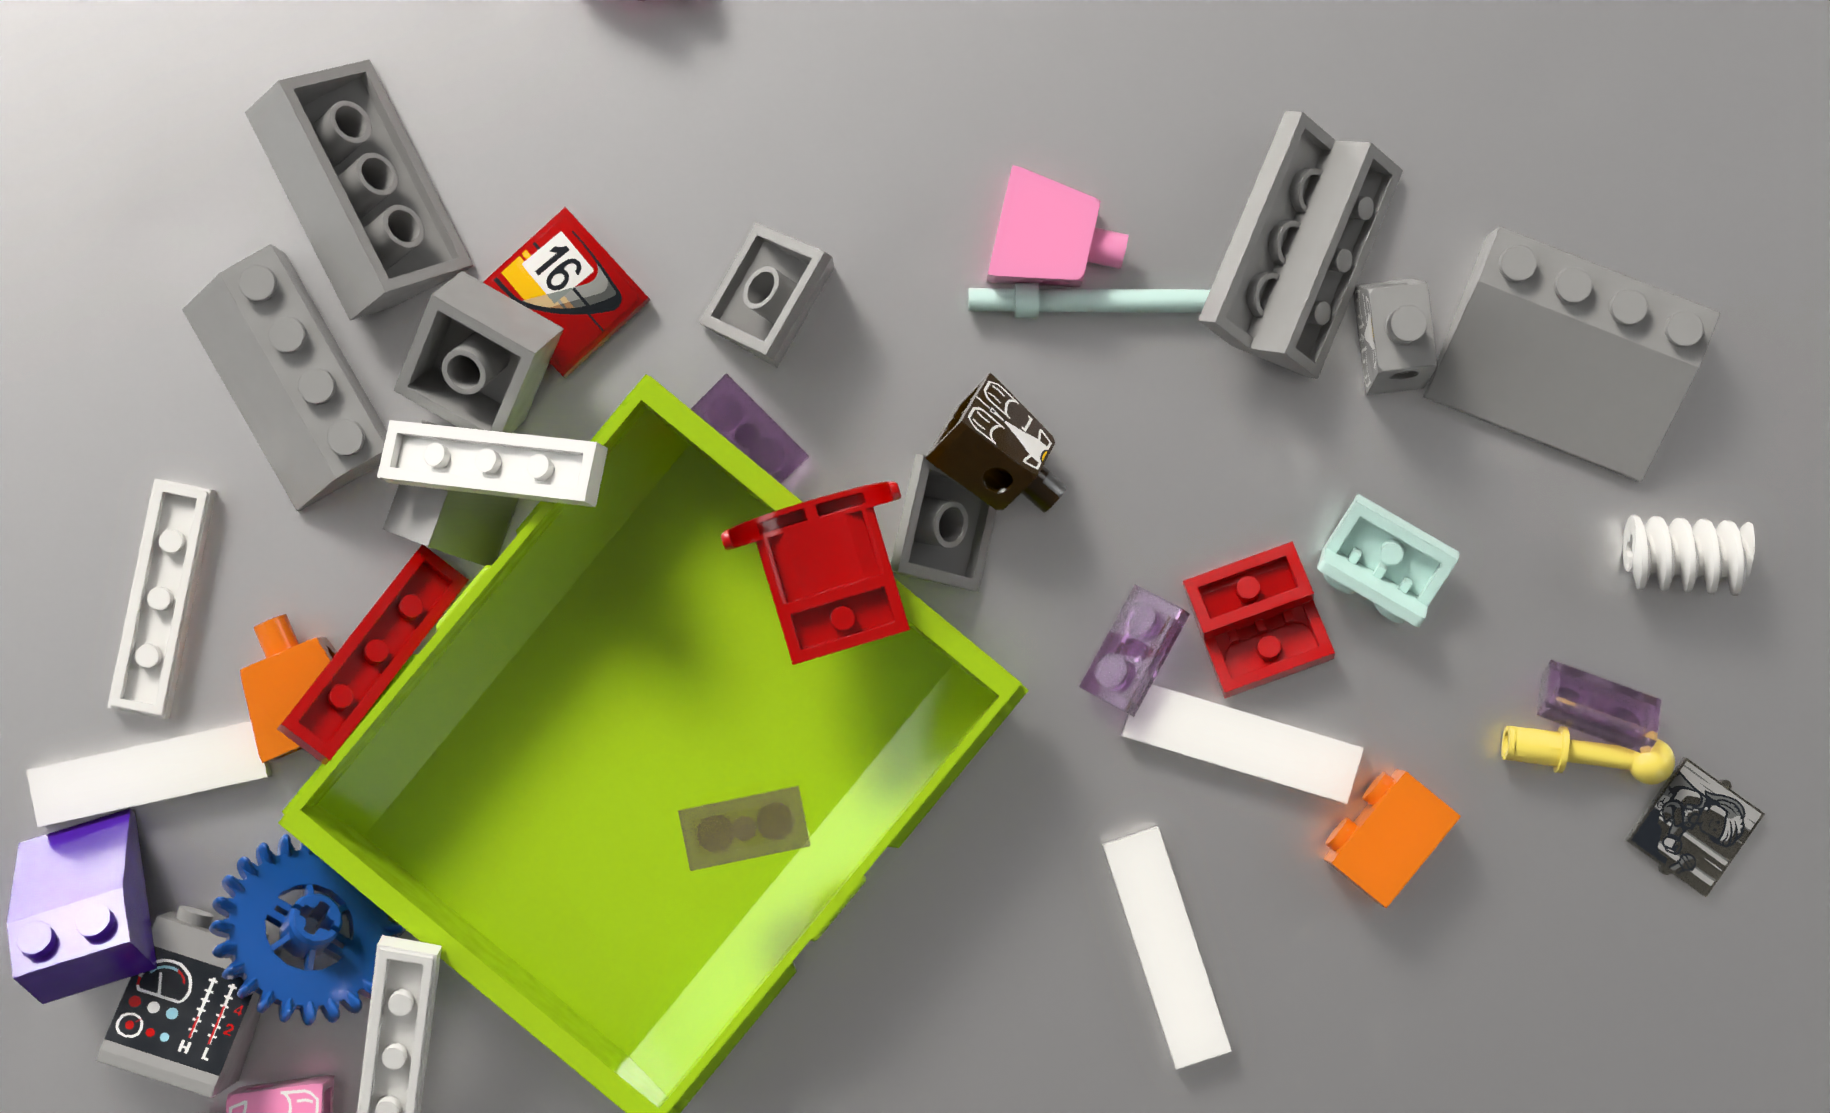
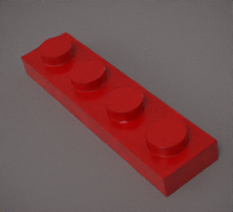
M421 545L277 730L326 765L469 579L426 546Z

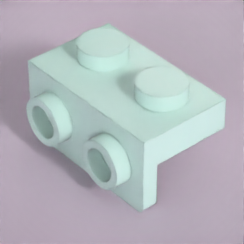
M1357 494L1323 547L1317 569L1324 574L1325 580L1337 590L1347 594L1356 592L1374 602L1375 608L1389 620L1396 623L1407 621L1415 627H1420L1426 618L1428 605L1458 562L1460 552Z

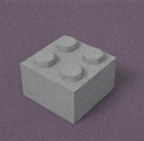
M461 271L431 294L394 391L459 428L513 433L524 423L564 328Z

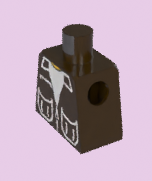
M991 373L954 409L925 457L931 464L995 510H1004L1022 494L1045 513L1059 500L1067 488L1063 482L1044 467L1055 445L1053 436Z

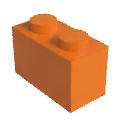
M1396 769L1391 776L1384 771L1371 783L1362 797L1368 804L1354 821L1346 817L1336 826L1325 842L1330 851L1323 858L1372 900L1385 908L1390 905L1461 817L1407 771Z

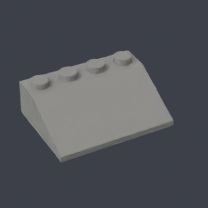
M1499 226L1485 237L1438 357L1437 367L1429 380L1423 397L1637 482H1642L1700 368L1721 313Z

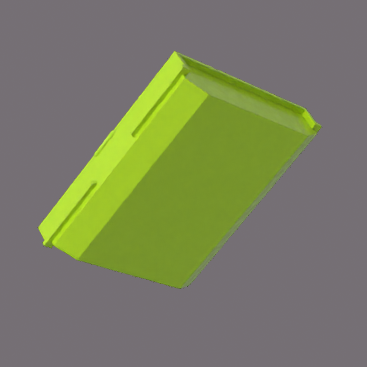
M645 374L590 440L608 448L596 507L540 501L516 529L517 536L492 566L486 565L438 621L435 635L419 654H412L332 759L326 765L322 763L282 811L285 815L278 824L420 942L441 945L440 959L625 1113H681L795 975L797 970L793 960L809 941L815 942L823 935L865 884L866 876L864 874L887 847L899 848L1029 690L897 579H895L910 630L793 665L756 542L735 549L725 550L721 534L740 523L802 503V501L655 379Z

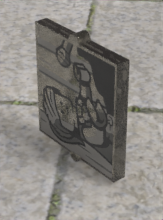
M1683 757L1625 841L1659 864L1658 870L1661 874H1673L1696 892L1707 897L1765 813L1732 791L1730 781L1724 779L1718 781L1688 758Z

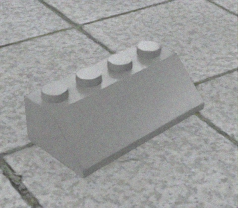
M370 59L278 80L245 112L349 320L395 307L473 266Z
M272 244L264 247L220 272L182 309L296 511L303 510L380 466L387 430L286 253Z

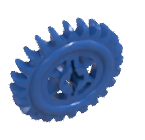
M284 834L280 838L277 855L269 849L267 843H260L256 849L258 866L252 863L248 857H241L237 862V870L243 880L237 879L233 875H227L222 880V887L232 898L217 897L212 903L214 910L226 917L223 920H215L209 926L212 934L226 938L225 942L218 944L213 949L212 954L217 958H231L232 963L223 971L222 977L227 980L241 977L244 980L237 992V996L241 999L255 992L259 994L256 1008L259 1013H264L273 1003L277 1004L279 1019L283 1023L290 1019L295 1009L300 1011L302 1021L307 1026H311L314 1023L319 1009L331 1023H335L340 1017L339 1004L351 1013H359L363 1004L358 993L371 999L376 950L381 936L399 937L406 929L398 923L389 921L388 918L390 916L304 844L301 843L299 850H295L288 834ZM303 889V897L299 898L293 906L278 898L293 890ZM314 890H315V891H318V892H321V893H324V894H327V895H329L330 897L325 896V895H322V894H315V893H314ZM343 914L346 915L349 921L350 938L339 933L343 924ZM308 917L314 918L318 922L314 935L304 930ZM265 920L279 927V940L272 945L269 944L266 937ZM284 948L292 956L304 959V970L287 965L275 952ZM322 953L338 961L324 969L313 970L315 957Z

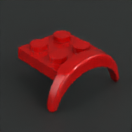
M894 481L878 482L812 499L745 521L725 530L721 534L725 550L735 549L756 542L793 665L910 630L873 508L874 506L899 500L901 493L898 483Z

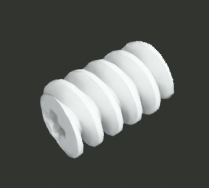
M1631 515L1627 520L1623 535V565L1628 573H1633L1637 590H1644L1650 574H1656L1660 590L1667 592L1674 575H1679L1685 593L1692 592L1697 577H1704L1708 594H1715L1721 578H1727L1731 595L1738 596L1745 579H1748L1751 573L1755 553V533L1751 522L1743 524L1739 530L1737 525L1729 520L1719 523L1716 529L1712 522L1707 519L1698 520L1693 528H1691L1688 520L1678 517L1671 522L1669 527L1660 516L1651 517L1645 527L1641 518L1637 515Z

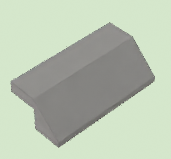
M1285 111L1198 321L1237 349L1306 377L1318 379L1403 170L1373 143L1335 140L1304 112Z

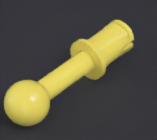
M1506 726L1502 738L1501 757L1503 760L1553 766L1555 773H1563L1567 762L1629 770L1632 776L1639 782L1654 785L1667 780L1675 768V756L1671 747L1657 738H1644L1636 742L1632 747L1570 739L1569 729L1565 726H1560L1557 731Z

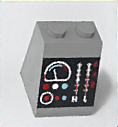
M179 906L177 912L170 911L156 917L152 927L157 969L130 978L102 1042L96 1061L209 1098L214 1097L239 1081L261 1015L256 1009L260 995L255 992L241 999L237 996V992L244 980L241 977L229 980L222 977L223 971L232 963L231 958H217L212 954L213 949L218 944L225 942L226 938L216 936L210 932L209 926L213 919L211 913L189 906ZM266 932L267 940H268V937H269V933H268V932ZM282 949L275 952L278 957H280Z

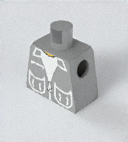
M1402 279L1356 285L1353 296L1365 395L1425 388L1437 367L1427 282L1416 279Z

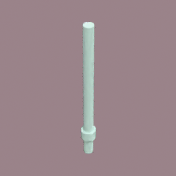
M1015 283L1014 288H968V311L1014 312L1015 318H1038L1039 312L1201 313L1210 290L1039 289V283Z

